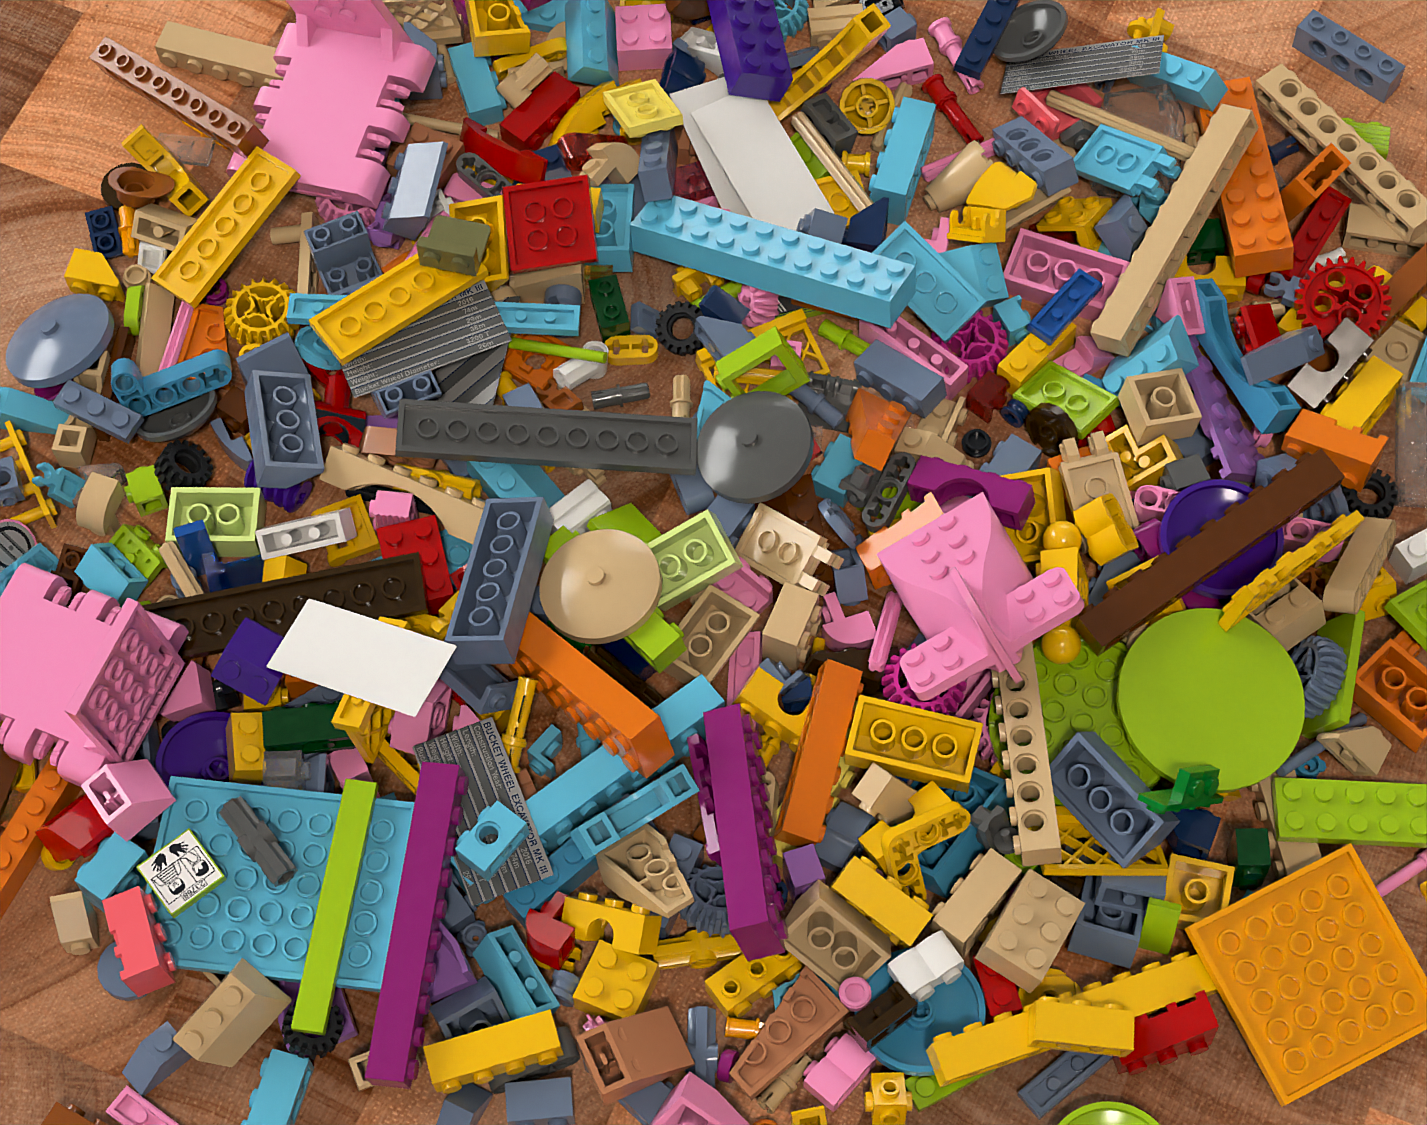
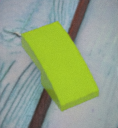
M1149 897L1138 948L1168 955L1182 905Z

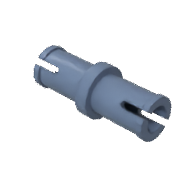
M806 384L789 393V395H792L805 405L811 415L815 413L833 429L838 427L846 415L829 403L823 393L818 394Z

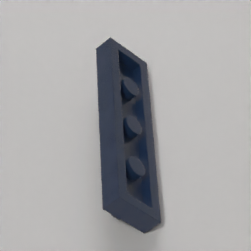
M1020 0L987 1L955 63L954 71L980 80Z

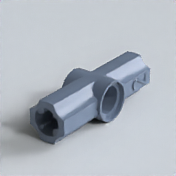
M708 1006L689 1008L688 1043L685 1044L695 1065L686 1069L685 1073L692 1072L716 1089L715 1073H717L718 1068L716 1009L709 1008Z

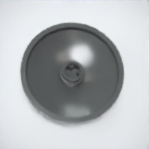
M754 391L738 395L718 407L703 425L697 440L698 469L708 486L719 496L729 501L754 504L774 499L793 487L808 468L814 448L813 430L802 409L793 400L784 395L770 391Z

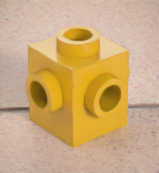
M904 1072L871 1073L869 1092L864 1093L865 1112H871L872 1125H905L907 1111H912L913 1102L912 1092L906 1091Z

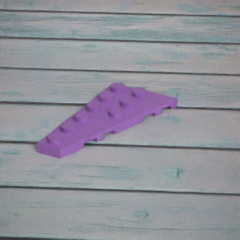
M1195 335L1188 336L1199 366L1186 374L1185 377L1189 386L1194 391L1195 395L1193 396L1202 415L1200 424L1203 432L1214 442L1215 446L1210 449L1213 458L1219 459L1223 465V468L1219 470L1221 478L1223 480L1255 483L1257 461L1265 459V457L1254 446L1255 439L1253 435L1242 425L1238 409L1230 404L1225 395L1227 394L1226 388L1219 380H1216L1211 371L1213 369L1211 362L1202 355L1198 348L1199 342Z

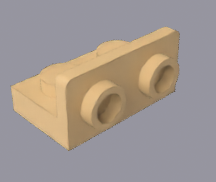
M960 396L957 403L944 398L925 419L921 418L917 429L933 432L954 447L958 437V433H955L958 425H964L969 412L968 409H965L966 398Z

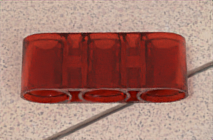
M573 132L561 136L557 141V147L568 170L583 171V165L590 159H593L587 151L592 145L621 142L629 145L627 138L621 135Z

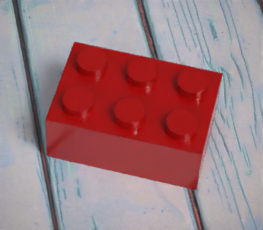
M431 515L376 528L383 559L416 552L420 553L429 609L427 614H439L438 610L454 595L436 516Z

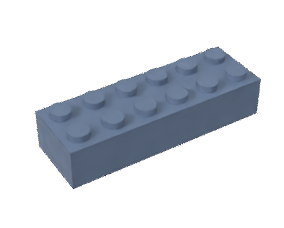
M544 497L486 499L444 642L457 646L452 654L456 665L515 664L554 522Z

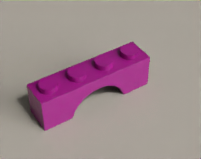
M921 455L907 481L911 500L922 504L925 502L924 496L932 492L939 506L955 497L963 495L975 497L983 492L1002 525L1022 531L1036 503L1032 485L1023 480H1012L1001 477L993 472L986 473L975 470L967 465H956L945 462L938 457L931 458Z

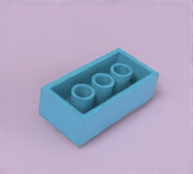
M903 97L900 107L895 106L892 115V123L894 125L892 129H888L884 140L886 149L885 152L880 151L876 164V168L879 169L877 175L872 174L868 189L871 191L869 197L874 203L883 197L889 198L888 223L900 226L907 219L921 177V167L925 165L934 137L936 104Z

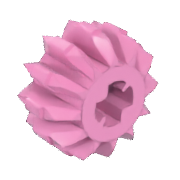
M742 284L741 292L737 294L739 302L750 309L742 324L754 328L774 320L775 316L779 315L777 309L781 303L778 302V294Z

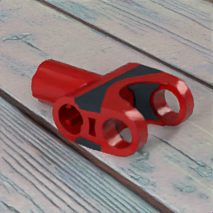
M329 376L326 379L323 402L314 400L319 437L331 436L341 442L342 445L343 443H348L359 447L365 428L366 411L349 408L351 389L345 376Z

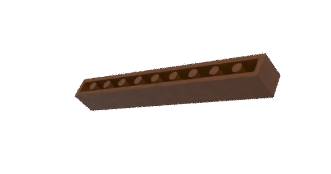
M1319 449L1314 454L1310 452L1305 453L1295 462L1296 466L1289 471L1286 468L1282 469L1272 477L1271 484L1265 488L1259 485L1247 496L1249 499L1240 505L1237 501L1224 511V517L1218 521L1213 518L1206 522L1199 529L1201 533L1192 538L1188 535L1177 543L1175 546L1177 549L1168 555L1166 552L1160 554L1151 562V568L1145 572L1139 569L1127 579L1128 584L1121 589L1115 586L1103 595V601L1098 605L1094 606L1091 603L1083 608L1078 614L1079 618L1074 628L1097 657L1337 489L1345 477L1322 449Z

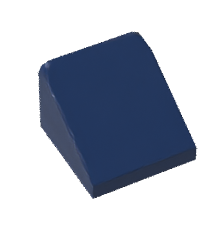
M810 677L804 679L782 697L786 714L801 712L809 704L813 691Z

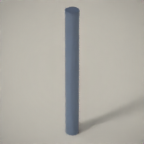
M1360 712L1350 718L1349 724L1334 730L1361 727L1367 723V717L1364 713ZM1316 740L1288 758L1276 770L1277 774L1281 777L1286 776L1326 750V748Z

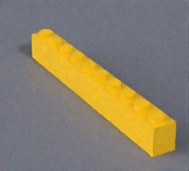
M1184 952L1172 957V962L1161 966L1159 961L1142 967V973L1132 976L1130 971L1113 977L1112 983L1102 986L1101 981L1083 987L1084 992L1073 996L1072 992L1068 991L1055 997L1059 999V1003L1072 1004V1001L1085 1000L1092 1002V1006L1104 1007L1106 1004H1120L1124 1006V1010L1135 1011L1134 1018L1145 1013L1151 1016L1167 1011L1166 1005L1176 1002L1177 1006H1181L1197 999L1195 993L1205 990L1207 997L1219 992L1199 955L1190 956L1189 952ZM1032 1004L1025 1006L1023 1013L1014 1016L1011 1011L997 1015L993 1018V1023L985 1026L979 1021L964 1027V1033L952 1036L951 1032H946L934 1037V1043L926 1049L940 1088L1052 1050L1028 1047L1029 1007Z

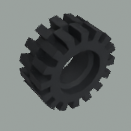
M676 301L675 305H667V310H661L659 313L661 315L660 319H656L658 327L655 328V331L659 337V342L667 350L675 355L686 356V354H696L695 351L697 349L704 348L694 333L696 318L703 316L699 307L687 301L685 303ZM681 318L690 319L693 323V332L686 339H677L672 332L674 323Z
M180 440L168 443L154 464V468H156L154 471L155 476H160L158 479L159 483L165 482L167 484L165 489L168 491L171 487H203L213 473L211 472L213 464H209L211 461L209 456L204 457L206 451L203 448L198 451L196 449L198 445L193 443L192 446H189V441L183 440L182 443ZM176 463L185 466L191 473L183 471Z
M1377 469V472L1371 475L1363 489H1369L1378 494L1380 501L1377 504L1362 502L1357 496L1358 491L1343 486L1342 493L1346 498L1348 511L1353 513L1358 510L1364 517L1388 518L1398 496V490H1395V482L1389 483L1391 476L1386 474L1382 477V470Z
M295 1000L293 1006L290 1005L282 1023L281 1033L284 1035V1044L287 1045L289 1043V1051L294 1053L297 1050L299 1052L298 1057L304 1058L305 1054L309 1055V1060H315L316 1055H319L320 1058L325 1057L328 1051L331 1053L335 1049L343 1031L344 1025H342L344 1019L342 1014L338 1015L339 1007L337 1005L331 1006L325 1036L321 1035L317 1038H310L304 1035L303 1032H296L291 1029L297 1002Z

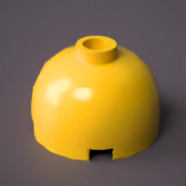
M872 77L859 78L850 82L843 90L839 99V109L858 130V133L874 134L883 130L890 122L895 109V100L891 90L882 81Z

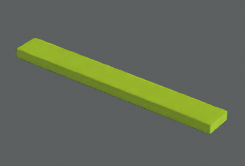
M345 779L291 1029L296 1032L324 1036L326 1034L379 787L376 782Z

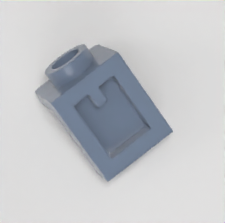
M766 658L759 664L760 668L784 684L779 692L782 695H785L804 679L810 677L808 673L801 669L792 675L791 671L782 661L777 663L770 658Z

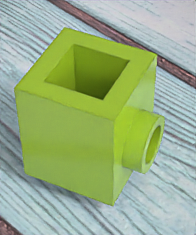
M154 465L139 467L133 472L125 474L129 484L124 487L129 504L135 503L141 517L169 508L162 484L158 481L159 476H155L154 471L156 469Z

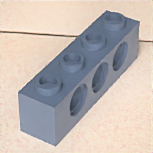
M1313 9L1297 26L1292 47L1383 104L1399 87L1405 65Z
M1023 116L992 129L995 139L992 145L995 153L999 157L1002 156L1010 167H1015L1018 171H1022L1038 185L1037 189H1041L1046 195L1050 196L1079 182L1073 157Z

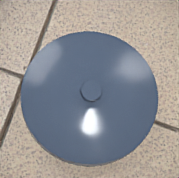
M72 294L55 299L32 313L15 331L6 350L7 368L19 383L31 388H47L71 380L89 368L107 348L114 331L113 315L100 298L91 294Z

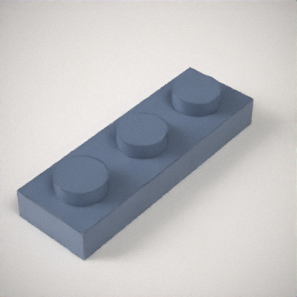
M71 380L65 383L52 402L55 408L128 444L144 422L142 415Z

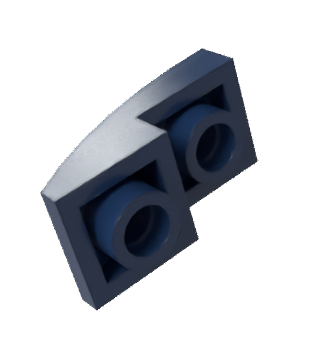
M108 206L85 212L93 251L102 253L106 260L124 255L113 207Z

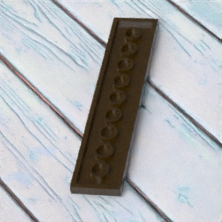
M419 552L142 605L145 611L182 624L189 631L178 652L183 661L223 653L245 617L285 637L308 599L329 604L378 620L380 616L402 619L429 613L422 559Z

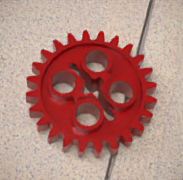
M1339 256L1337 264H1333L1332 260L1327 258L1326 267H1323L1318 262L1315 263V272L1307 270L1306 279L1299 280L1298 286L1301 289L1295 290L1294 297L1297 300L1294 301V309L1298 310L1296 312V320H1303L1301 329L1316 325L1324 342L1342 319L1350 317L1356 320L1354 324L1371 337V332L1378 336L1380 333L1379 325L1386 326L1387 318L1385 316H1390L1391 307L1388 305L1391 304L1392 296L1387 295L1390 286L1382 285L1384 275L1374 277L1376 267L1374 266L1367 271L1365 269L1366 261H1362L1357 266L1355 265L1354 257H1351L1348 263H1344L1342 256ZM1339 281L1343 286L1336 288L1332 287L1329 283ZM1359 293L1367 294L1370 298L1367 300H1361L1357 298L1356 295ZM1318 305H1325L1329 308V310L1326 312L1318 311L1315 307Z

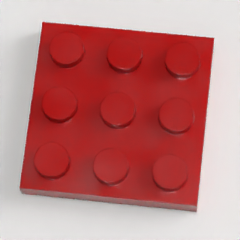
M588 174L502 187L510 265L513 274L599 261L590 177Z

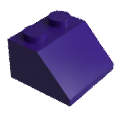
M245 617L224 649L211 677L266 706L273 700L286 675L266 667L284 637Z

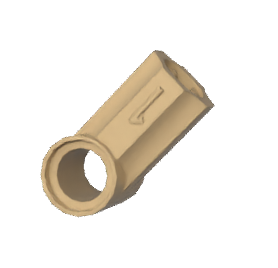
M535 53L515 73L513 71L495 89L515 109L532 93L531 90L540 84L553 70L540 55Z

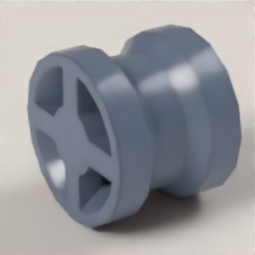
M555 969L552 974L553 982L549 987L560 1005L573 1007V994L581 978L565 970Z

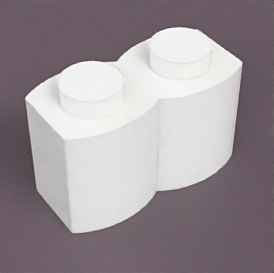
M940 930L888 963L887 972L894 982H899L912 998L922 1002L933 995L935 992L934 987L943 982L948 985L956 981L962 975L961 970L964 967V960L944 932Z

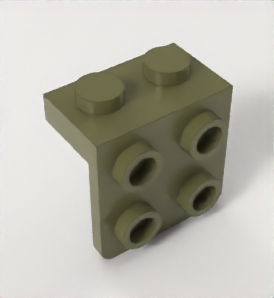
M442 215L436 216L428 237L420 236L416 245L420 265L477 276L491 234L490 226Z

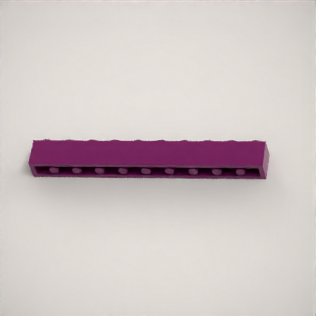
M422 761L365 1079L372 1085L411 1089L412 1080H416L418 1077L419 1061L416 1060L418 1047L423 1046L425 1029L422 1027L423 1016L427 1015L430 1009V995H427L429 982L433 983L436 975V964L433 963L434 953L439 951L441 946L442 934L438 930L440 919H444L447 912V901L444 899L446 888H450L452 883L451 856L455 857L457 854L455 850L458 840L455 837L456 828L461 826L463 820V807H460L462 795L467 794L469 785L468 776L465 775L460 765Z

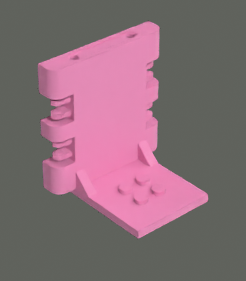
M286 0L296 13V24L288 23L273 56L274 61L278 64L275 73L284 77L283 81L272 79L269 87L262 86L253 104V109L257 112L255 121L260 125H264L263 129L259 130L269 140L263 150L292 167L301 175L289 190L290 192L377 209L390 178V173L381 165L385 156L374 151L375 147L388 148L391 141L404 143L411 124L402 115L405 106L394 100L395 98L408 99L411 91L423 93L436 59L429 50L412 42L382 0ZM234 152L226 169L227 174L232 177L246 159Z
M23 563L16 569L0 597V722L1 720L4 721L0 727V744H4V751L10 758L31 766L34 758L43 759L53 743H57L51 753L50 764L58 766V774L65 781L81 787L85 781L104 765L133 760L185 664L178 652L189 631L182 624L145 611L138 601L127 598L121 608L115 598L96 590H91L87 594L83 592L77 593L69 607L66 608L72 594V590L67 586L66 581L58 575Z

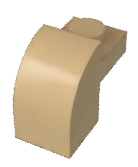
M597 143L587 149L593 159H590L583 165V171L579 175L588 174L591 187H598L606 177H608L612 184H628L638 173L640 157L631 146L625 143Z
M91 472L77 504L76 521L78 526L87 528L99 536H105L106 534L113 536L121 526L115 513L125 496L119 480Z

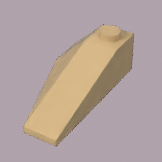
M648 823L595 854L603 883L622 899L666 918L673 916L695 902L665 837Z

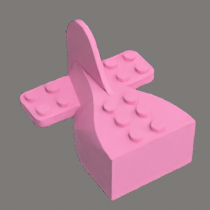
M983 492L877 553L903 604L927 640L909 650L900 660V666L911 689L917 698L922 701L934 698L986 668L997 672L1007 669L1016 684L1023 681L1015 664L1021 661L1024 646L1078 615L1085 605L1084 600L1064 568L1055 567L1047 570L1035 579L1033 578Z

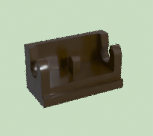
M896 981L886 992L856 1015L850 1016L843 1022V1026L866 1053L917 1014L918 1002Z

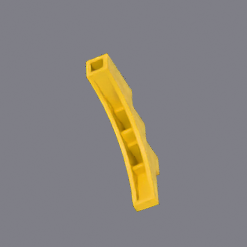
M874 3L852 18L832 41L792 75L793 81L780 102L767 100L780 123L790 115H794L801 110L805 101L816 97L823 88L843 75L848 67L870 51L891 27V24Z

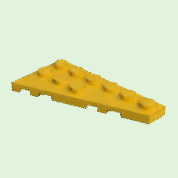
M1358 510L1347 517L1345 514H1342L1330 525V529L1325 532L1323 530L1320 531L1308 544L1298 548L1293 553L1290 551L1285 553L1275 563L1276 566L1270 570L1268 568L1263 570L1253 582L1247 586L1244 585L1231 597L1233 600L1222 609L1225 614L1218 624L1225 632L1230 630L1354 533L1365 518Z

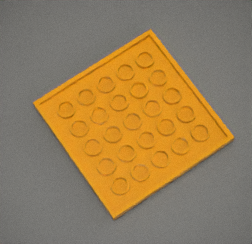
M1351 843L1184 929L1281 1107L1427 1030V977Z

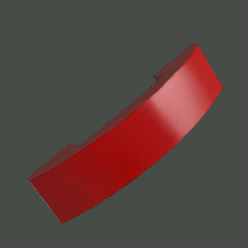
M468 117L463 118L460 141L464 143L465 153L477 154L499 174L525 184L544 181L548 164L547 159L528 149L519 151L487 134V127Z

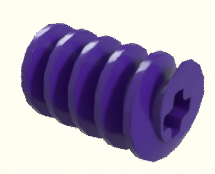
M253 460L245 473V488H261L265 500L274 502L276 506L283 507L289 513L297 511L306 502L312 490V483L310 481H306L303 485L300 482L287 489L257 487Z

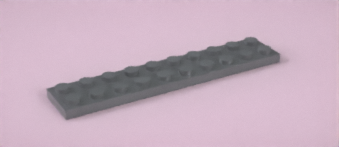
M399 399L395 456L695 476L697 469V418Z

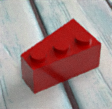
M1205 990L1195 993L1197 999L1178 1007L1177 1003L1173 1002L1166 1005L1167 1011L1151 1016L1145 1013L1134 1018V1050L1126 1057L1113 1056L1112 1058L1118 1074L1128 1072L1129 1075L1139 1074L1147 1069V1065L1157 1062L1160 1065H1167L1176 1061L1179 1055L1189 1052L1191 1056L1207 1051L1209 1049L1208 1046L1211 1045L1219 1024Z

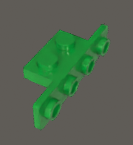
M1212 765L1180 768L1173 789L1139 793L1137 800L1147 804L1146 808L1157 814H1165L1166 811L1180 812L1181 809L1195 810L1196 807L1200 806L1209 808L1210 805L1220 804L1224 799V796L1216 793L1219 786L1218 776L1220 769Z

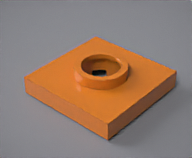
M518 334L516 338L569 346L552 335ZM507 348L501 372H510L512 378L523 385L529 383L534 392H536L535 388L537 387L546 391L549 388L548 380H555L553 369L572 358ZM533 355H540L546 361L541 365L540 369H533V366L526 364L527 359Z

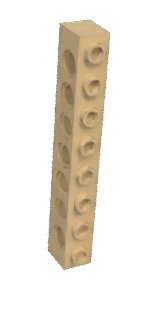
M1281 63L1256 80L1254 88L1256 101L1315 157L1332 143L1351 162L1337 178L1408 245L1427 232V198L1416 189L1410 180H1406L1391 162L1386 161L1380 156L1372 144L1365 142L1351 125L1346 124L1332 107L1327 106L1320 100L1314 90L1305 86L1293 71L1288 70Z
M1031 641L1024 646L1021 661L1015 664L1023 681L1016 684L1007 669L1002 672L991 670L993 688L999 687L1000 696H994L996 714H1003L1004 723H998L1000 742L1007 743V750L1002 751L1004 770L1010 769L1011 778L1005 779L1007 798L1014 797L1015 804L1014 807H1009L1011 826L1018 827V835L1013 836L1015 855H1021L1023 867L1062 863L1060 836L1033 644ZM1013 688L1021 689L1020 691H1011ZM1016 715H1024V716H1025L1024 718H1021V719L1014 718V716H1016ZM1021 742L1029 743L1027 746H1019L1017 744ZM1024 770H1031V771H1033V772L1030 773V774H1023V773H1021V772L1024 771ZM1027 798L1037 799L1035 802H1026L1024 800ZM1032 826H1038L1041 828L1038 831L1028 830V828Z

